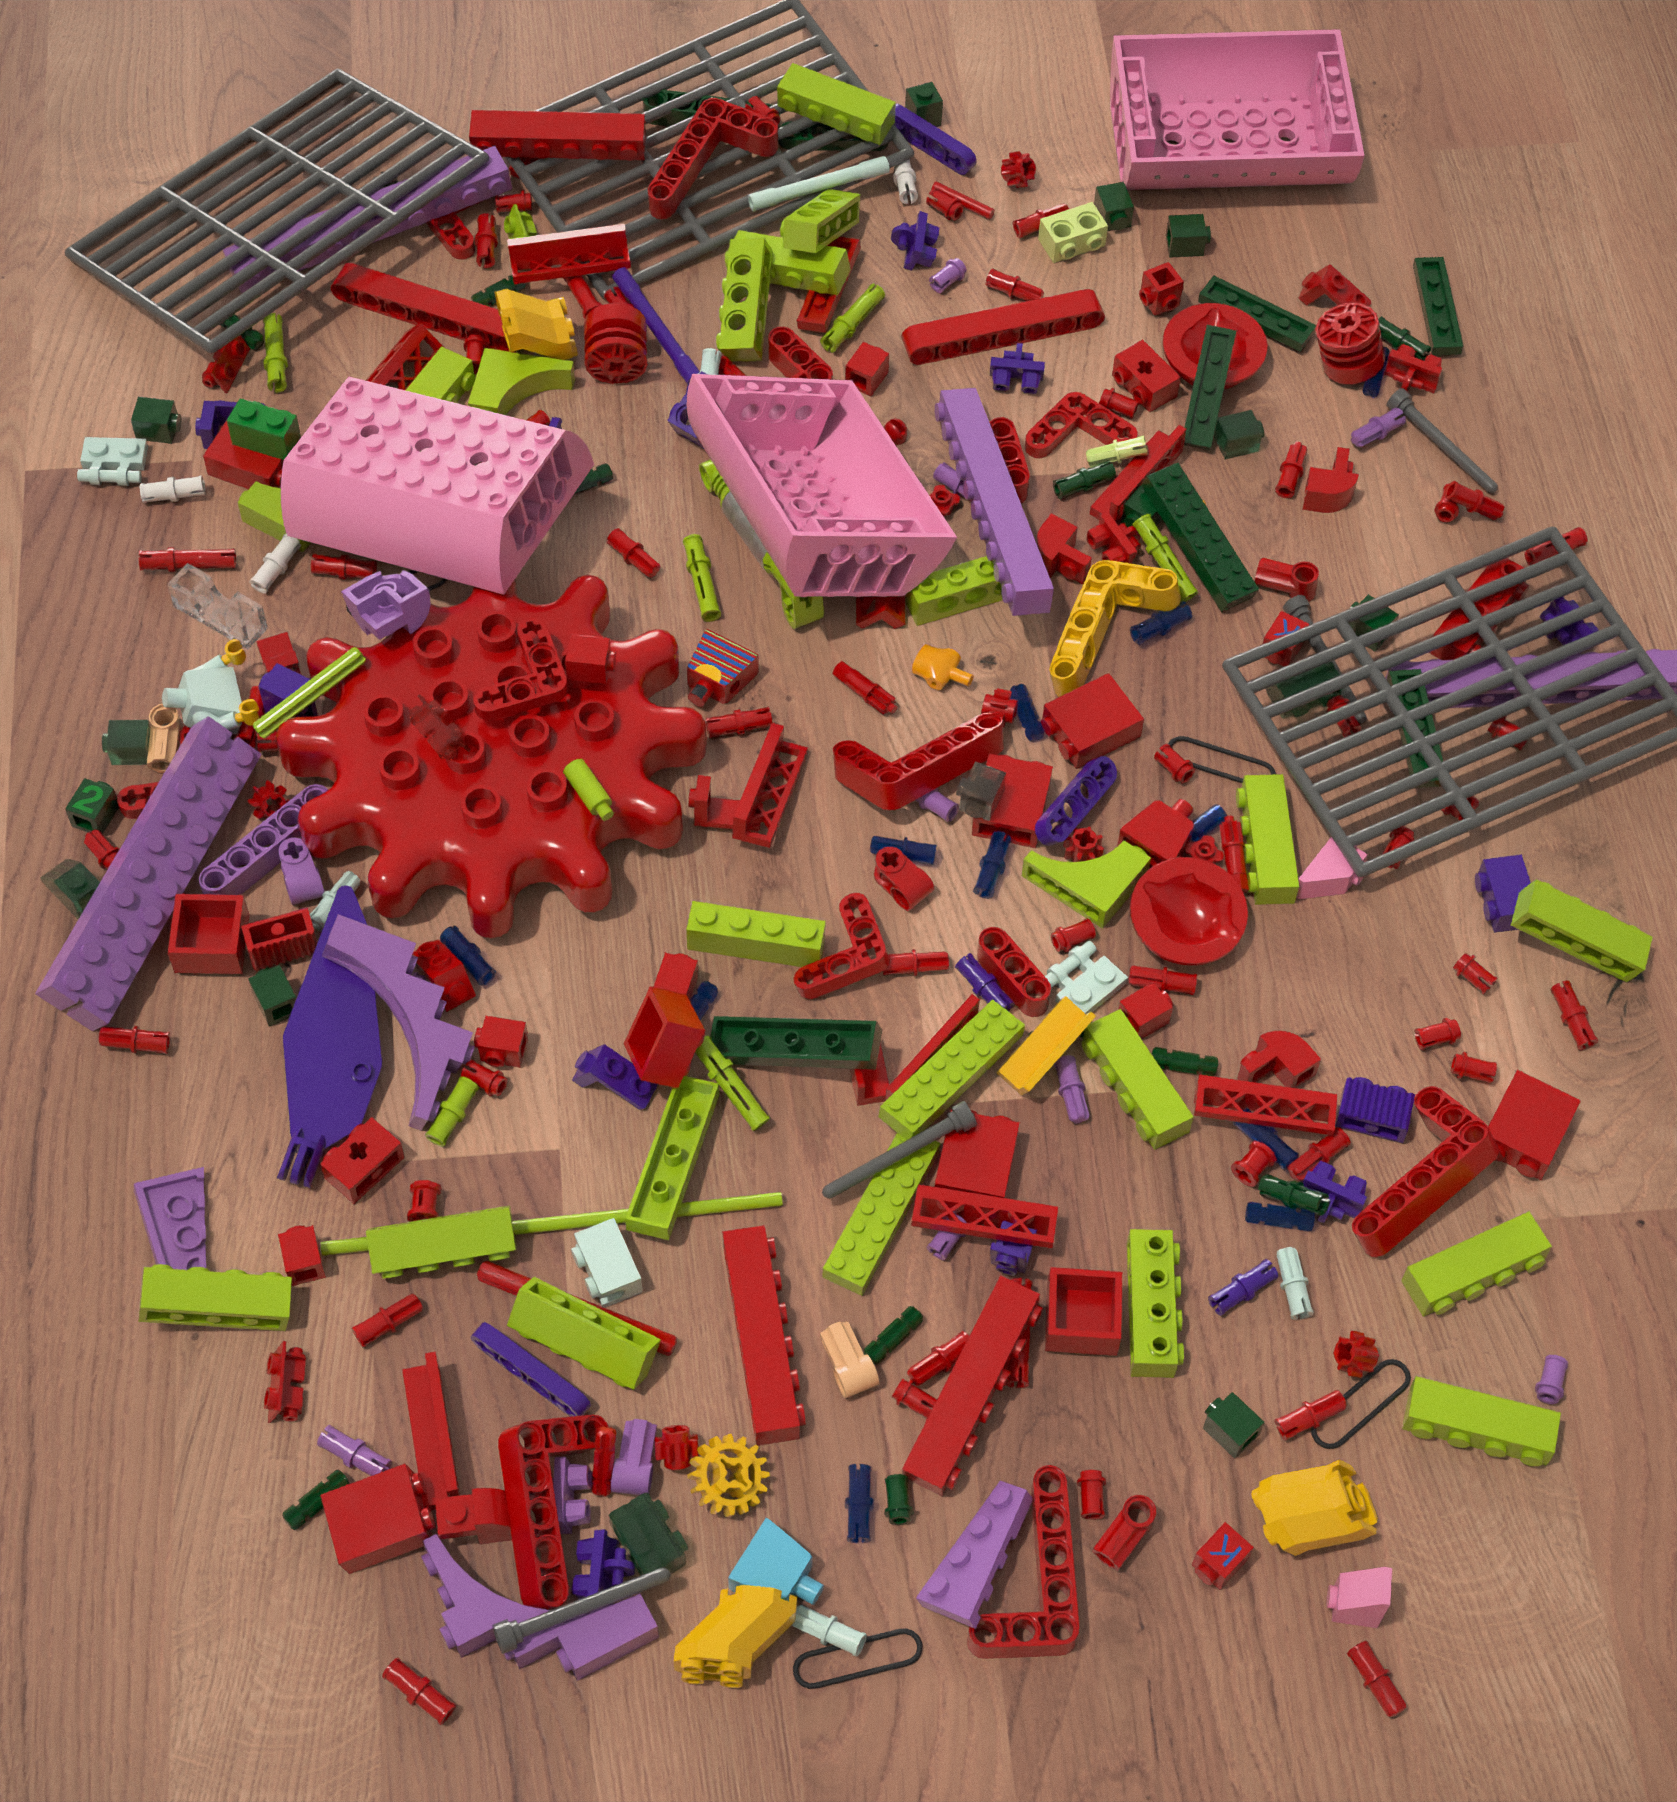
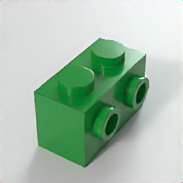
M240 398L227 419L232 445L282 460L287 457L301 439L297 415L287 410H278L265 406L257 401L251 402Z

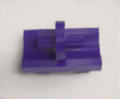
M919 211L916 224L909 227L908 223H902L891 232V241L898 246V249H906L903 267L912 271L916 263L930 267L936 258L937 249L924 245L926 243L934 246L940 227L927 223L928 213Z
M1017 343L1016 351L1004 350L1003 358L991 357L990 376H992L993 389L1007 391L1009 390L1010 378L1022 379V392L1036 394L1040 381H1043L1045 362L1033 361L1034 353L1022 352L1023 343Z
M1563 596L1551 601L1550 605L1539 617L1545 622L1579 608V605L1574 600L1567 601ZM1581 620L1545 636L1548 639L1557 637L1564 646L1597 632L1599 629L1593 622L1585 623L1584 620Z
M1320 1161L1312 1172L1308 1170L1303 1184L1308 1189L1329 1195L1330 1204L1328 1210L1318 1218L1319 1222L1325 1223L1328 1215L1342 1220L1344 1214L1355 1218L1362 1211L1367 1196H1365L1366 1180L1355 1175L1349 1176L1345 1186H1342L1332 1181L1336 1169L1332 1165Z
M605 1529L594 1530V1538L577 1541V1560L581 1564H591L590 1574L575 1575L573 1578L572 1593L579 1599L623 1583L624 1577L635 1574V1563L626 1560L627 1550L619 1548V1541L607 1536L608 1531Z

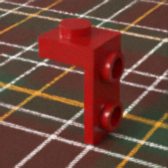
M1331 264L1316 273L1314 271L1309 273L1302 282L1303 289L1298 297L1306 306L1324 294L1337 305L1361 303L1370 306L1371 300Z
M698 775L696 788H690L688 807L694 808V826L733 829V816L740 800L711 798V776ZM761 823L751 826L749 831H759Z
M440 940L425 942L413 952L412 955L418 957L416 966L430 979L431 983L444 987L441 1000L446 1001L444 1007L446 1012L476 997L463 963Z

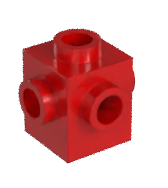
M1169 262L1143 272L1141 289L1139 290L1140 300L1144 306H1148L1154 316L1165 311H1172L1180 306L1184 281Z

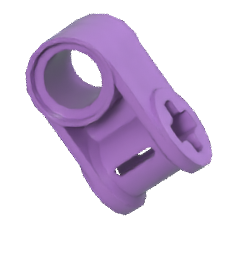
M294 837L284 840L280 844L278 852L291 904L295 905L322 897L324 888L309 849L300 838Z

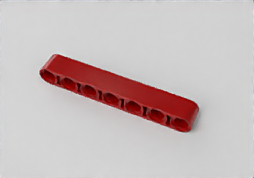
M346 263L330 287L332 294L342 302L413 325L422 323L426 329L463 341L468 336L477 334L484 338L488 349L510 352L498 309L354 263Z
M1083 289L915 324L906 328L902 332L901 338L910 362L915 365H922L1017 345V343H1027L1093 329L1102 324L1105 314L1096 293L1091 289Z

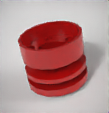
M621 303L604 304L590 311L584 321V363L586 371L593 378L611 384L628 383L638 379L645 373L648 366L647 325L644 315L638 309Z
M1345 303L1334 306L1318 319L1315 330L1324 373L1331 380L1340 384H1356L1367 381L1381 370L1385 361V353L1377 313L1371 307L1361 303Z

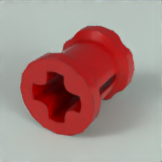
M1256 1140L1250 1143L1248 1153L1240 1161H1234L1231 1165V1171L1234 1176L1248 1187H1255L1259 1182V1175L1267 1167H1272L1277 1161L1274 1152L1266 1144Z
M418 1180L410 1184V1193L413 1195L411 1209L407 1212V1220L409 1222L439 1217V1213L436 1212L437 1196L442 1191L440 1184L429 1180Z

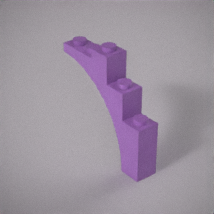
M338 914L322 957L347 968L368 983L387 1003L400 1023L411 1050L415 1073L414 1104L408 1126L422 1131L426 1122H433L440 1106V1102L435 1101L438 1089L444 1091L451 1072L456 1074L462 1064L470 1061L475 1047L469 1044L473 1032L440 1021L446 1001L441 1000L444 987L411 976L418 959L417 956L412 955L416 943Z
M437 1534L423 1540L426 1554L421 1556L430 1577L435 1574L438 1575L443 1586L437 1588V1591L445 1608L448 1609L441 1613L445 1626L439 1630L448 1649L456 1647L460 1657L496 1640L492 1624L508 1619L509 1622L516 1620L519 1623L550 1611L521 1605L493 1593L472 1579L454 1561ZM637 1594L613 1605L601 1607L524 1637L523 1642L517 1644V1649L503 1655L507 1661L514 1658L520 1669L561 1648L556 1651V1655L565 1673L572 1670L578 1681L659 1638L658 1626L641 1594Z

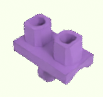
M555 1457L554 1478H552L560 1534H572V1526L590 1523L591 1519L589 1501L587 1499L574 1500V1490L591 1489L592 1470L588 1465L571 1464L566 1457Z

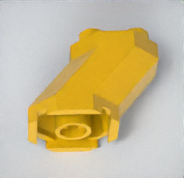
M508 289L494 292L497 309L503 324L504 336L510 352L525 349L561 360L578 356L574 338L570 339V337L575 336L571 318L567 319V317H564V315L568 314L564 297L544 301Z
M1339 1459L1326 1466L1272 1475L1259 1481V1487L1252 1490L1251 1495L1256 1507L1262 1511L1266 1523L1263 1525V1531L1272 1546L1279 1544L1283 1551L1297 1556L1308 1550L1360 1541L1375 1535L1377 1528L1372 1525L1377 1523L1378 1517L1369 1492L1363 1482L1356 1485L1351 1478L1357 1474L1354 1468Z
M740 1585L736 1586L735 1594L729 1595L728 1588L722 1589L719 1605L675 1646L674 1670L682 1673L681 1681L688 1684H703L704 1680L720 1681L719 1684L727 1688L742 1687L743 1679L751 1678L752 1663L795 1622L797 1597L789 1594L788 1602L781 1599V1590L771 1587Z

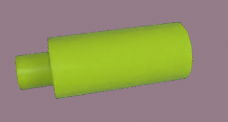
M576 759L569 763L563 773L592 815L599 814L603 821L610 819L614 815L610 808L612 800L583 759Z

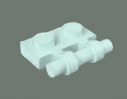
M85 437L80 460L83 469H78V481L90 482V485H101L102 482H117L119 486H129V483H141V471L132 470L144 471L148 450L146 439Z
M1087 941L1081 947H1074L1069 951V957L1060 964L1052 965L1047 970V975L1045 976L1051 984V988L1056 985L1062 990L1056 995V1003L1066 996L1085 1014L1095 1011L1125 986L1128 977L1106 956L1101 957L1094 963L1089 957L1097 949L1091 941ZM1078 967L1083 973L1073 981L1068 977V974Z

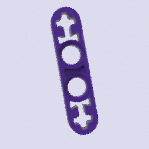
M896 104L894 125L907 142L958 174L965 175L976 165V156L969 147L902 105Z
M1101 756L1089 761L1035 824V833L1043 845L1052 846L1064 841L1115 782L1117 769L1110 758ZM1100 773L1101 778L1096 780L1094 777ZM1081 783L1084 784L1088 789V799H1086L1081 793ZM1065 803H1068L1072 809V818H1069L1064 811ZM1057 822L1059 825L1052 829L1051 824Z
M482 1322L471 1335V1340L481 1351L568 1416L584 1415L591 1407L590 1401L582 1392L490 1324Z

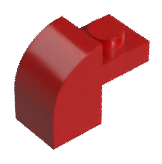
M1337 447L1332 470L1310 467L1302 510L1333 513L1349 505L1353 499L1359 474L1352 473L1354 462L1348 461L1349 448Z
M1052 513L1040 527L1036 542L1048 575L1051 578L1058 571L1064 577L1084 584L1091 568L1092 557L1074 548L1078 527Z
M288 632L256 641L266 673L270 672L278 663L302 675Z
M1270 1031L1260 1035L1256 1050L1251 1051L1241 1060L1237 1079L1257 1082L1273 1072L1285 1087L1297 1088L1317 1074L1321 1058L1298 1035L1287 1031Z
M472 1489V1494L435 1499L437 1529L440 1540L472 1535L478 1536L479 1544L512 1540L505 1490Z

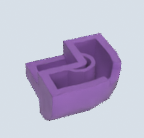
M405 570L400 575L392 574L382 576L381 571L341 591L348 609L360 628L367 636L372 633L379 640L393 634L401 627L412 634L428 616L431 605L428 588Z

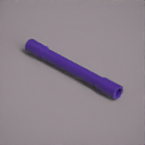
M625 267L618 269L614 272L612 279L624 296L644 315L647 326L669 355L675 368L688 385L692 374L700 373L699 369L692 359L685 354L653 309L628 269Z

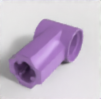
M642 1419L625 1422L620 1455L614 1462L611 1492L649 1496L653 1476V1463L651 1462L657 1425Z

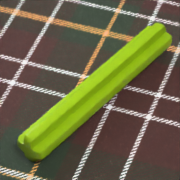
M351 648L255 721L253 727L263 739L270 736L279 729L283 722L295 717L366 662L363 654L358 648Z

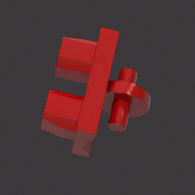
M1402 344L1397 351L1392 349L1384 375L1403 383L1401 388H1404L1407 392L1410 387L1434 394L1443 369L1441 367L1442 359L1434 355L1427 356L1425 361L1415 358L1416 351L1414 348Z
M1109 512L1100 515L1099 525L1087 531L1086 540L1092 549L1096 550L1104 545L1108 548V550L1102 552V560L1133 564V559L1141 548L1138 542L1141 536L1134 526L1127 527L1124 523L1118 526Z

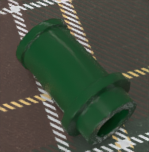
M903 1474L889 1475L884 1479L888 1506L884 1510V1515L889 1519L890 1524L904 1525L911 1521V1516L914 1514V1509L910 1506L909 1478Z

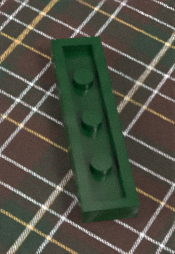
M1444 257L1415 258L1413 270L1431 354L1459 355L1463 350V342Z
M1215 275L1199 293L1198 302L1202 304H1225L1238 308L1253 317L1259 323L1265 335L1300 352L1316 332L1315 324Z
M1212 325L1206 326L1184 426L1187 429L1184 441L1186 446L1206 450L1211 449L1237 330Z
M1421 669L1389 671L1387 681L1392 686L1422 672ZM1425 685L1398 696L1407 711L1429 702ZM1432 714L1424 719L1415 721L1424 736L1436 732ZM1400 728L1402 744L1406 745L1413 742L1405 728ZM1437 744L1432 748L1441 762H1443L1440 746ZM1421 752L1406 758L1410 775L1429 768ZM1434 778L1415 788L1440 787L1442 785L1438 778Z

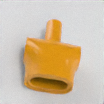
M925 644L918 652L912 665V673L922 677L935 690H942L950 679L969 687L974 678V675L957 668L961 656L950 648H936Z

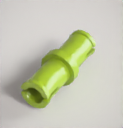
M466 1077L458 1079L447 1101L441 1102L439 1106L440 1112L425 1134L430 1142L440 1147L445 1146L456 1124L462 1122L466 1114L464 1111L479 1089L475 1082Z

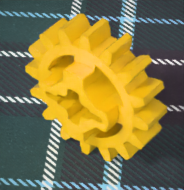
M732 1434L723 1436L722 1442L718 1436L709 1439V1446L703 1444L697 1448L701 1457L695 1456L690 1459L689 1463L696 1467V1471L687 1474V1478L696 1480L697 1483L690 1492L691 1494L700 1492L702 1498L698 1504L700 1506L707 1503L712 1504L710 1513L713 1515L719 1513L722 1508L725 1517L733 1516L735 1510L740 1515L749 1511L748 1505L754 1507L760 1503L756 1494L767 1492L768 1488L761 1484V1480L769 1477L770 1473L761 1471L760 1468L767 1461L766 1457L757 1459L754 1454L759 1447L757 1445L750 1448L745 1447L746 1437L744 1436L737 1439L735 1443ZM728 1451L737 1454L735 1458H728L724 1453L720 1454L719 1452ZM727 1469H729L732 1472L729 1478L730 1482H728L725 1479V1476L728 1473ZM707 1471L709 1472V1483L707 1479ZM722 1493H729L733 1498L737 1497L738 1499L729 1500L720 1497Z

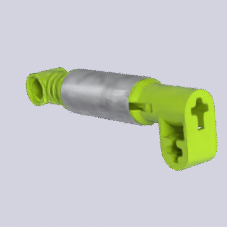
M711 459L700 463L699 472L706 489L709 492H715L720 500L723 513L746 546H748L761 567L767 573L773 575L780 584L782 608L789 625L793 629H797L823 618V596H794Z

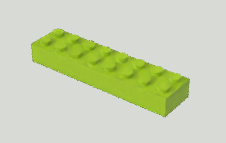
M992 999L880 1106L878 1117L906 1140L923 1132L1023 1036L1025 1024Z
M685 1076L679 1088L672 1087L625 1218L626 1230L665 1240L670 1239L719 1098V1083Z
M897 1133L887 1151L905 1142L906 1139ZM934 1141L874 1174L823 1267L822 1278L863 1296L916 1197L918 1184H923L940 1153V1142Z

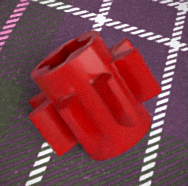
M1020 151L1010 152V159L1002 160L1001 175L1003 179L1007 181V186L1015 185L1016 188L1028 187L1027 181L1035 179V162L1030 158L1029 153L1021 154Z
M997 688V690H994V695H985L981 714H998L1002 717L1003 728H1005V723L1013 724L1015 721L1018 700L1011 699L1012 691Z
M266 780L263 787L258 788L254 786L253 790L255 793L253 798L247 800L250 805L257 807L253 815L258 819L262 818L264 814L265 819H267L290 801L288 798L283 797L287 789L282 785L275 788L274 784L269 780ZM271 797L273 803L269 806L266 801Z
M1090 826L1081 829L1075 828L1072 837L1068 836L1063 843V847L1066 848L1065 860L1071 859L1072 862H1082L1103 856L1104 848L1101 846L1103 836L1096 835Z
M1351 1331L1350 1338L1340 1336L1333 1352L1334 1358L1338 1363L1337 1369L1348 1373V1376L1362 1378L1363 1371L1373 1372V1368L1376 1366L1380 1355L1374 1345L1376 1340L1365 1337L1364 1333Z
M667 1426L662 1429V1437L654 1438L656 1460H664V1467L667 1469L680 1470L691 1466L689 1463L690 1459L695 1456L699 1457L697 1451L699 1447L698 1435H690V1428L688 1426Z

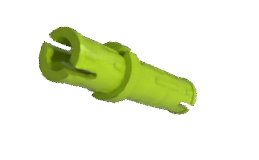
M874 283L871 284L843 316H838L835 319L833 327L820 339V343L826 351L835 352L844 340L851 338L855 334L857 326L885 298L883 288L879 285L875 286Z
M271 313L263 319L266 359L263 360L264 369L267 371V387L272 391L274 382V392L277 393L284 391L287 387L285 370L288 367V361L284 356L282 316L280 314L277 315L276 323V313Z
M1150 514L1138 518L1133 523V526L1147 546L1145 550L1148 555H1153L1160 568L1172 570L1176 573L1181 603L1196 596L1198 590L1195 589L1170 549L1167 536H1162Z
M691 534L683 539L688 559L686 568L688 573L692 575L701 618L703 621L712 622L721 617V611L710 574L711 561L705 554L702 537L698 534Z
M708 1035L705 1036L702 1045L696 1049L695 1053L709 1071L708 1077L711 1081L715 1079L719 1083V1086L731 1100L732 1104L749 1124L751 1130L759 1129L771 1118L764 1112L750 1090L733 1070L732 1061L729 1058L725 1059L711 1041V1038ZM712 1057H713V1059L716 1061V1063L718 1064V1066L721 1068V1070H722V1071L725 1073V1075L728 1077V1081H727V1079L724 1077V1075L722 1074V1072L719 1070V1068H718V1067L715 1065V1063L712 1061V1059H711ZM733 1086L737 1089V1091L740 1093V1095L743 1097V1099H744V1100L746 1101V1103L749 1105L750 1110L747 1108V1106L744 1104V1102H743V1101L741 1100V1098L738 1096V1094L736 1093V1091L733 1089Z

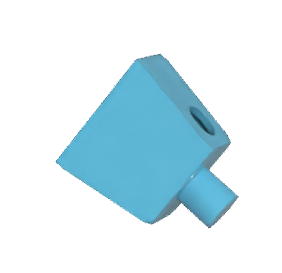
M765 1518L728 1577L729 1589L735 1592L736 1586L740 1585L771 1587L782 1591L781 1599L789 1602V1594L796 1595L811 1605H814L818 1600L824 1585L808 1576L813 1563L812 1555L768 1518Z

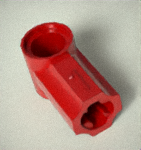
M1262 557L1257 567L1254 582L1256 585L1288 592L1291 598L1304 595L1308 602H1310L1316 596L1319 570L1313 563L1306 561L1291 565Z
M1134 1495L1125 1501L1123 1509L1092 1549V1552L1102 1563L1109 1568L1119 1571L1144 1535L1151 1530L1156 1517L1154 1502L1144 1495ZM1133 1509H1140L1147 1515L1148 1520L1143 1523H1136L1129 1517L1128 1512Z

